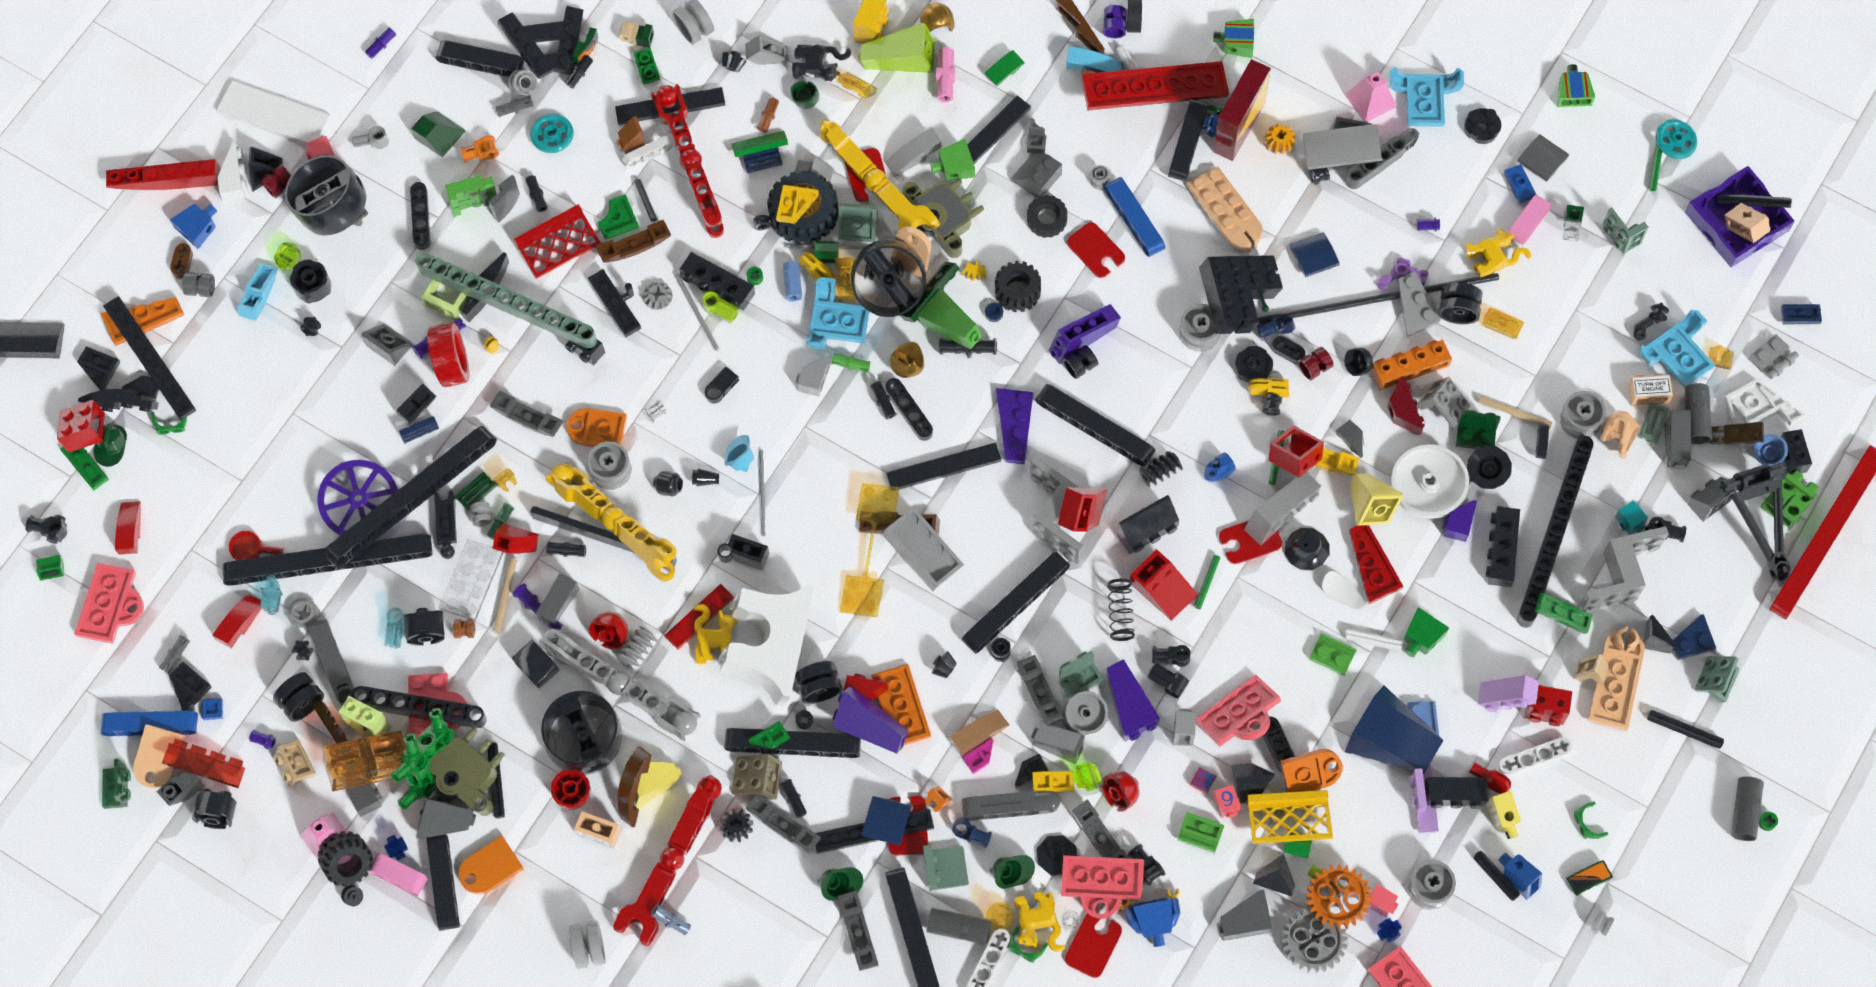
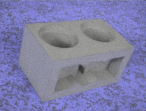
M1190 709L1176 711L1173 745L1193 746L1196 712H1192Z

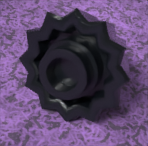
M732 50L731 52H722V67L729 71L739 72L747 62V60L741 57L739 52Z
M949 651L945 652L942 656L938 655L932 663L934 668L931 673L943 678H947L952 673L957 662Z

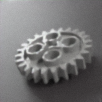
M1303 908V915L1297 911L1295 913L1296 919L1290 917L1289 921L1291 924L1286 923L1284 926L1288 931L1282 932V935L1287 937L1281 941L1282 944H1287L1283 951L1290 952L1286 958H1294L1292 965L1299 963V970L1304 966L1307 967V973L1310 972L1311 968H1314L1316 974L1319 968L1326 972L1327 965L1333 969V961L1339 964L1341 960L1338 956L1344 957L1345 953L1342 950L1347 949L1348 946L1342 943L1348 940V937L1342 936L1346 933V929L1338 930L1335 924L1330 929L1327 922L1322 926V930H1315L1312 924L1318 922L1322 925V918L1316 921L1315 916L1317 913L1310 914L1305 908ZM1327 930L1330 931L1329 934L1320 937L1317 943L1314 941L1310 943L1305 949H1299L1300 947L1307 945L1311 941L1312 937L1316 939L1320 935H1322L1323 932ZM1297 933H1302L1305 935L1306 939L1304 941H1299L1296 939L1295 935ZM1329 939L1334 943V946L1326 947L1323 941ZM1314 950L1317 953V957L1310 958L1307 955V951Z

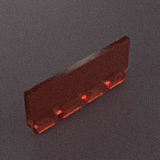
M176 738L173 744H168L161 764L239 788L245 771V767H242L243 760L230 756L229 761L226 762L225 754L211 750L208 756L205 755L207 752L206 748L192 744L191 748L187 749L188 742Z

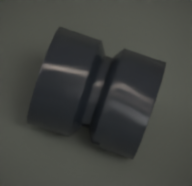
M1087 345L1076 350V354L1072 353L1063 359L1065 368L1074 379L1080 378L1086 374V370L1090 371L1099 365L1095 354Z

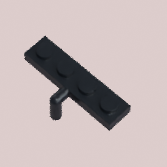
M604 269L587 278L625 338L642 329L640 323L625 302L634 296L631 283L625 284L626 293L620 295Z

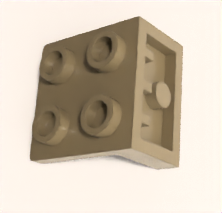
M769 754L738 756L731 794H760L770 800H776L782 761Z

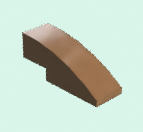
M995 710L952 734L950 742L958 753L963 756L1010 725L1001 712Z

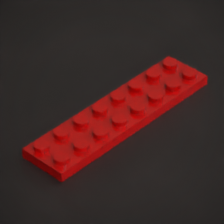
M1223 61L1081 75L1087 111L1229 96Z

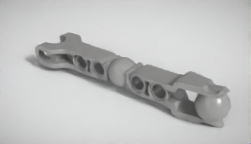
M549 629L544 633L543 641L546 645L547 653L551 657L575 668L596 682L604 684L612 694L622 695L623 698L627 697L632 704L653 716L658 727L670 734H674L683 741H686V735H690L696 730L697 718H701L699 712L688 708L686 704L673 696L665 698L641 683L634 682L626 672L616 671L614 667L611 669L609 664L583 649L558 630ZM551 635L557 636V637H554V638H552V639H550V640L548 641V639H549V637H550ZM584 660L591 661V664L588 666L581 665ZM600 670L608 671L605 676L598 675ZM633 690L640 691L638 696L630 695ZM649 700H656L657 704L655 706H648L647 702ZM670 707L681 711L674 716L672 725L662 719V716L667 713V709Z

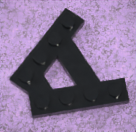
M566 5L563 21L526 26L521 24L513 12L498 19L497 24L538 80L552 72L566 75L572 73L574 65L573 54L579 39L584 9ZM559 40L557 53L543 54L536 44Z

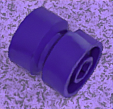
M1121 5L1105 7L1104 36L1118 39L1126 35L1127 9Z

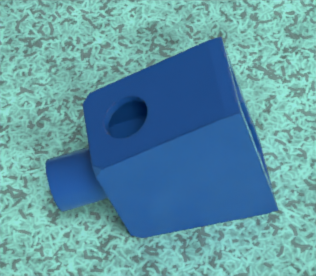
M193 204L171 218L170 222L174 229L199 249L216 228L211 217L218 211L211 204L203 210L196 204Z
M1505 852L1498 859L1504 866L1505 877L1526 900L1541 888L1543 873L1522 855L1517 854L1512 858Z

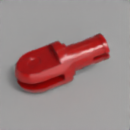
M1474 762L1469 773L1476 777L1486 778L1487 788L1498 794L1506 793L1511 788V780L1495 769L1490 771Z

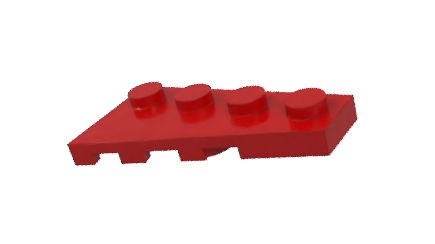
M1357 525L1350 528L1349 534L1368 604H1372L1402 590L1404 586L1369 525Z

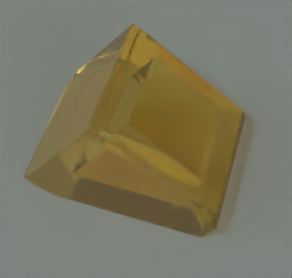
M1721 345L1710 348L1708 358L1715 364V367L1729 370L1731 369L1734 352Z

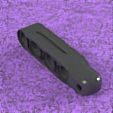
M1410 128L1381 145V156L1386 157V159L1353 165L1347 172V187L1350 189L1360 188L1399 160L1405 152L1416 144L1420 135L1417 129Z
M325 618L308 625V629L339 704L343 706L348 696L352 697L351 693L354 686L332 630Z
M1027 791L966 797L961 800L963 818L969 821L1053 813L1060 806V797L1054 791Z

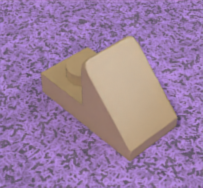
M1597 654L1579 660L1573 679L1583 681L1591 678L1604 684L1608 664L1603 655Z

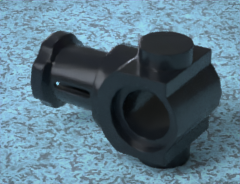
M30 515L26 520L25 530L26 532H39L41 536L47 537L46 541L57 544L62 542L67 535L66 518L61 515H55L42 520ZM56 527H60L57 531L53 532Z

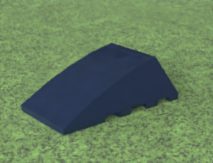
M1383 685L1374 695L1353 730L1344 752L1380 761V763L1398 766V768L1409 771L1422 769L1424 775L1444 740Z

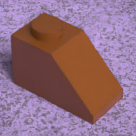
M632 117L617 132L619 140H616L620 151L623 150L625 155L645 145L643 132L637 117Z

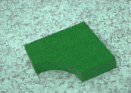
M626 194L609 200L608 214L598 222L604 240L639 228Z

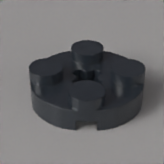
M1486 108L1470 111L1464 123L1466 136L1469 139L1471 137L1478 144L1493 142L1499 135L1502 127L1501 120L1496 111ZM1480 123H1484L1487 126L1485 129H1482V127H1478V125H1480Z
M1259 346L1246 347L1245 350L1238 353L1235 360V370L1238 378L1248 383L1256 378L1267 379L1273 369L1272 357L1264 348ZM1253 361H1256V364L1259 365V367L1252 368L1251 366H1249V364H1252Z

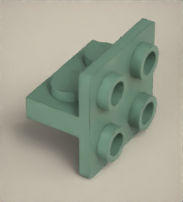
M1736 656L1707 657L1694 690L1696 692H1708L1719 702H1727L1740 669L1736 666L1739 658Z

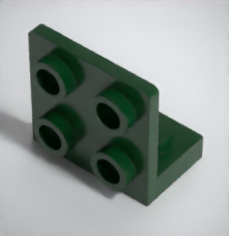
M1474 410L1462 411L1457 425L1455 447L1479 449L1483 446H1495L1496 431L1501 416L1491 412L1483 414L1477 413Z

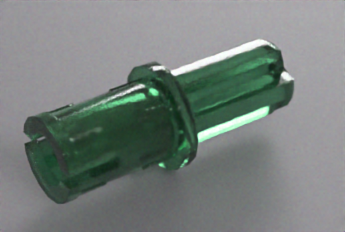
M507 503L503 504L497 517L493 518L494 522L487 532V536L490 539L494 540L495 531L503 523L507 524L511 513L514 511V507Z

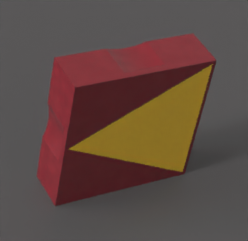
M1253 59L1248 63L1218 116L1214 153L1231 161L1235 159L1265 105L1271 72L1270 67Z

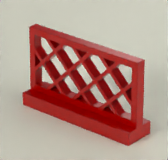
M579 204L514 238L515 246L522 254L536 279L601 244ZM582 218L585 223L584 229L573 228L574 222ZM561 229L569 230L567 239L557 237L558 231ZM572 231L582 234L580 242L570 240ZM584 235L592 236L595 240L590 245L582 243ZM546 237L553 239L551 248L541 246L542 239ZM556 240L566 242L563 251L553 249ZM568 243L577 245V252L573 254L566 252ZM529 246L537 248L534 257L527 255L524 249ZM539 249L550 251L547 260L537 258ZM552 252L562 254L559 262L550 261ZM535 262L546 263L545 269L537 273L534 268Z

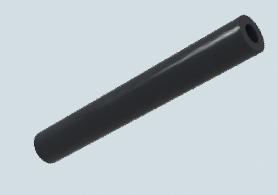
M637 179L634 183L651 223H656L658 219L641 179Z

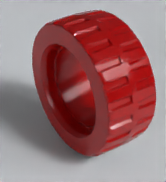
M454 322L430 327L427 331L428 349L431 363L442 387H451L467 383L470 377L469 362L459 328Z

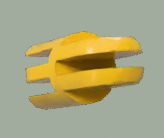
M804 252L799 256V264L815 282L821 277L833 279L836 277L825 264L810 252Z
M1256 378L1252 379L1248 384L1249 393L1254 396L1275 394L1282 398L1290 397L1289 379Z

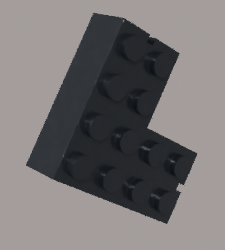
M1274 255L1207 257L1199 266L1216 334L1250 333L1259 324L1253 299H1274L1283 289L1279 273L1276 274L1278 268Z

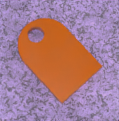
M591 408L579 409L568 419L567 431L572 441L581 446L595 447L599 443L606 441L622 445L627 414ZM575 422L582 423L580 429H573L572 425Z
M1318 749L1280 761L1286 792L1316 791L1329 787L1340 778L1343 770L1341 759L1330 749ZM1331 762H1336L1334 768L1327 769Z
M502 835L462 862L459 868V880L465 890L472 894L481 895L490 892L524 870V868ZM474 875L476 876V881L471 885L466 884V877Z

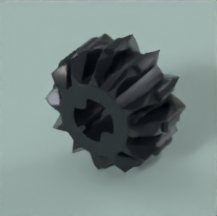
M732 809L731 815L726 812L725 816L727 819L721 818L720 820L723 824L720 826V831L724 832L723 837H729L730 842L737 838L738 843L741 842L742 836L748 839L747 833L753 832L750 826L754 825L753 820H749L750 814L744 815L743 809H740L738 813H736L735 809ZM734 823H739L738 829H735Z

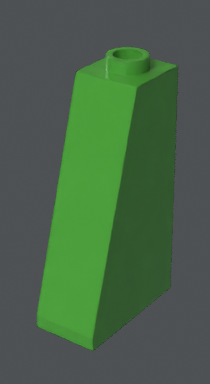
M942 289L932 297L917 315L923 327L969 349L982 337L976 323Z

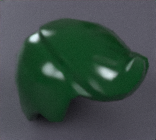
M798 81L791 86L792 101L799 108L810 109L819 101V90L811 81Z

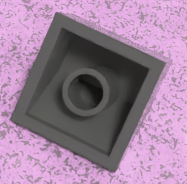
M1032 153L1012 176L1011 181L1036 198L1044 196L1062 175V163L1049 154Z
M1719 477L1717 480L1711 479L1705 484L1706 488L1702 491L1698 489L1690 496L1691 500L1688 506L1703 522L1732 501L1730 494L1738 492L1737 489L1723 492V489H1720L1721 481L1727 480L1724 477Z

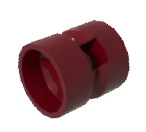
M279 165L273 170L272 175L267 174L260 181L268 193L276 199L283 194V189H286L291 174L283 165Z
M1322 346L1313 350L1311 355L1307 354L1298 360L1301 372L1310 381L1318 377L1321 372L1324 373L1334 366L1330 354Z

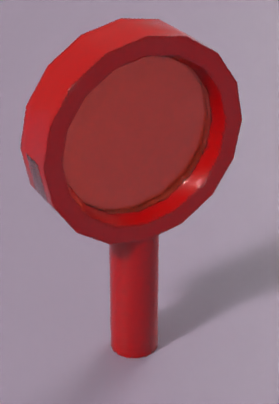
M240 531L229 542V552L236 561L258 558L261 553L278 555L284 552V549L281 547L262 545L260 538L251 531Z

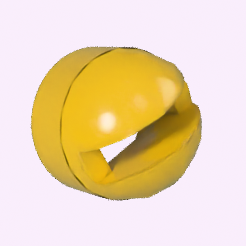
M487 337L484 340L483 345L487 352L494 353L499 349V343L496 338Z

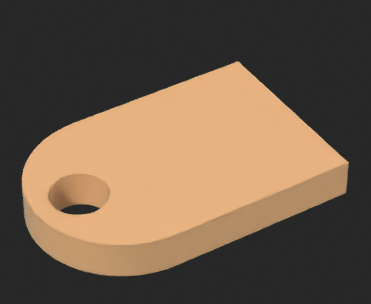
M901 228L896 234L895 240L902 241L916 250L924 263L927 274L931 253L930 240L917 228ZM893 248L891 259L894 260V264L897 265L898 261L901 260L905 271L922 278L917 262L906 252Z
M149 724L145 725L133 765L134 775L139 783L149 788L163 786L173 777L185 735ZM149 772H153L156 775V780L153 783L148 782L146 779Z

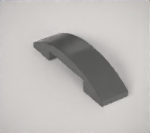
M500 390L490 404L492 409L506 418L532 431L550 437L556 435L564 422L562 419L549 413L544 414L518 402L515 397Z
M1033 655L1017 661L1026 687L1044 723L1047 725L1063 719L1064 714L1046 682L1036 656Z
M756 794L745 808L776 834L808 854L821 839L819 835L806 826L800 825L760 794Z
M1088 799L1071 811L1101 857L1130 859L1100 820L1099 814Z
M857 891L839 895V904L859 972L879 966Z

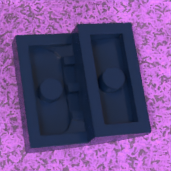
M1324 232L1290 244V250L1297 259L1298 267L1305 278L1340 265L1337 255Z
M872 796L862 836L900 846L908 822L911 805Z

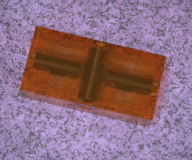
M402 730L323 746V763L332 792L391 780V773L401 764V757L406 749Z

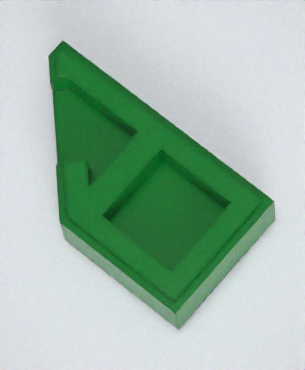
M778 721L751 737L748 741L753 745L774 749L789 740L790 736L781 722Z

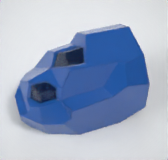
M1224 452L1207 464L1204 469L1206 481H1221L1235 471L1236 466L1229 454Z

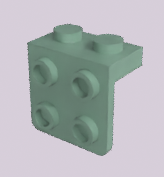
M1086 651L1082 652L1075 661L1064 663L1059 670L1058 683L1068 698L1073 694L1089 691L1104 682L1103 676L1094 664L1093 651L1088 653Z

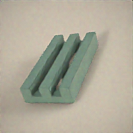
M1650 403L1639 435L1640 439L1645 438L1646 441L1650 442L1651 440L1655 444L1658 443L1669 408ZM1654 408L1656 409L1649 432L1647 434L1645 433L1650 419L1652 409ZM1663 411V415L1656 436H1653L1652 433L1659 412Z

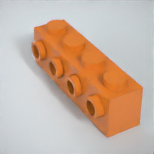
M1443 339L1439 341L1433 340L1425 346H1415L1408 352H1398L1391 358L1378 359L1374 362L1371 372L1381 391L1397 385L1401 377L1405 376L1406 381L1449 367L1452 357Z

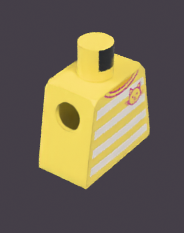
M1512 791L1488 799V802L1485 804L1496 830L1504 829L1507 840L1518 837L1519 834L1515 825L1520 823L1521 819Z

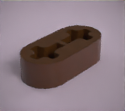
M186 243L178 244L174 250L170 270L176 278H183L185 272H189L193 251ZM184 250H186L187 253H184L183 258H182V255H181L180 252H184ZM181 265L183 269H180L179 272H177L176 269H179Z

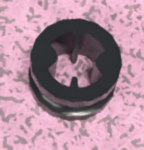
M758 215L754 217L755 230L763 231L769 229L771 226L770 222H768L770 220L769 216Z
M807 710L799 711L795 717L797 726L803 730L809 729L813 725L812 714ZM802 716L804 718L809 717L808 723H800L799 721H801Z

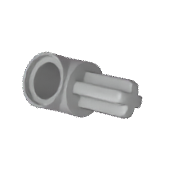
M375 126L368 131V134L353 137L352 144L355 148L371 145V147L383 149L389 144V139L383 127Z

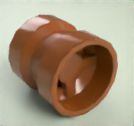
M454 619L453 635L455 639H461L462 637L475 638L476 625L474 619H468L467 621Z

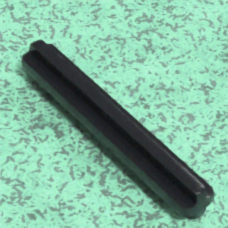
M1719 193L1716 199L1718 204L1739 205L1742 203L1746 206L1792 207V199L1788 197Z
M1650 710L1648 713V721L1718 749H1721L1724 744V738L1655 710Z
M491 742L487 749L489 762L499 754L497 742ZM499 763L496 767L497 777L491 785L495 819L505 817Z

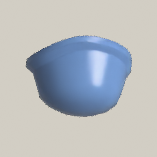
M1775 434L1764 435V442L1755 443L1753 446L1754 457L1762 465L1768 464L1772 466L1782 463L1788 453L1785 440Z

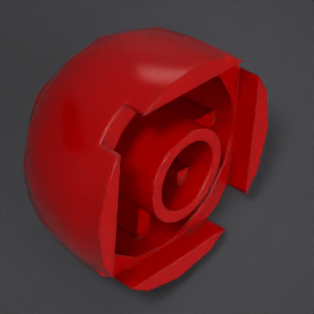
M603 612L597 615L588 628L589 634L595 642L598 639L600 642H603L601 646L611 650L620 649L629 634L628 624L619 613Z
M577 769L563 770L551 782L552 798L557 805L564 809L575 810L581 808L590 798V782L586 775Z
M1115 771L1102 778V781H1104V785L1101 786L1103 795L1110 806L1114 803L1118 807L1116 809L1118 812L1126 811L1137 802L1140 795L1139 782L1126 771Z

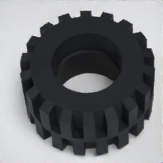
M1015 261L1014 264L1008 262L1007 266L1003 265L1001 271L998 270L995 277L996 300L999 301L1002 307L1005 305V309L1008 311L1013 309V312L1017 313V310L1025 312V308L1028 310L1032 309V304L1035 306L1041 296V276H1039L1038 270H1034V266L1031 264L1028 266L1025 261L1023 263ZM1021 281L1027 284L1028 288L1022 292H1014L1007 286L1012 282Z
M341 831L339 835L335 833L332 835V838L328 837L325 840L326 843L320 846L321 851H318V863L327 879L336 886L341 884L342 887H346L347 884L353 886L355 882L358 881L360 883L363 881L362 878L369 875L368 871H371V864L373 863L372 852L364 839L359 834H354L351 831H348L347 834L345 831ZM348 854H353L350 860H348L345 863L338 864L339 860L342 857Z

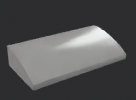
M1377 124L1303 133L1308 170L1382 161Z
M912 507L883 532L886 539L932 592L964 566L963 562L915 507Z

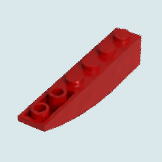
M216 159L106 170V187L125 190H173L218 186L217 177L221 168Z

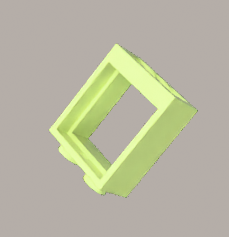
M432 280L421 297L424 306L451 319H458L462 313L461 310L467 305L471 297L460 293L454 305L434 296L441 283Z
M348 696L338 712L347 727L380 744L391 728L383 713Z

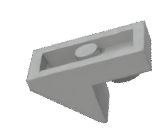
M817 157L814 158L813 162L798 160L795 168L796 173H801V170H806V173L816 172L818 177L820 175L824 176L826 182H831L834 172L833 167Z

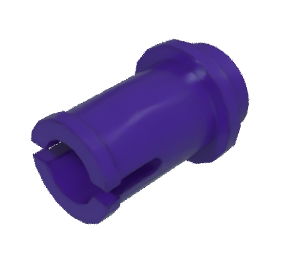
M1436 217L1434 219H1417V231L1434 230V232H1437V230H1440V219H1436Z
M252 730L249 735V742L262 745L265 749H272L276 738L272 734L266 735Z

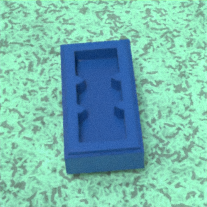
M1520 164L1504 170V175L1518 203L1531 200L1536 192L1523 166Z

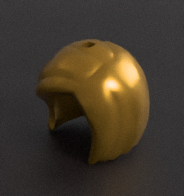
M935 2L926 6L921 12L920 22L925 23L930 32L940 27H949L950 32L953 31L955 22L953 13L948 6Z
M909 342L898 346L889 358L892 371L902 378L919 375L925 366L924 355L916 342Z

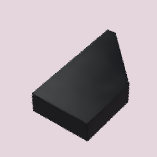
M145 375L122 386V389L142 391L143 396L157 398L159 388L152 378Z

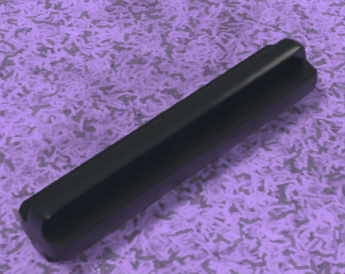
M1480 850L1474 855V860L1511 901H1515L1520 896V892L1483 851Z

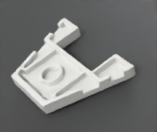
M1758 378L1726 395L1724 398L1732 424L1758 422L1778 410L1789 426L1803 419L1805 413L1795 409L1789 401L1776 395L1777 392ZM1755 443L1739 444L1742 453L1752 448Z

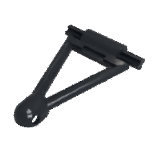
M1783 463L1772 466L1765 464L1736 473L1732 478L1721 481V485H1719L1723 492L1734 489L1738 490L1737 493L1730 494L1767 559L1771 577L1777 581L1787 579L1790 574L1789 561L1784 554L1782 479L1773 481L1774 477L1785 474L1787 467L1783 466ZM1773 492L1774 553L1744 502L1745 500ZM1784 566L1787 568V573L1783 570Z

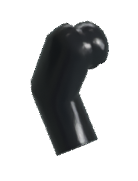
M1651 316L1635 324L1633 336L1636 340L1641 341L1646 338V328L1654 324Z

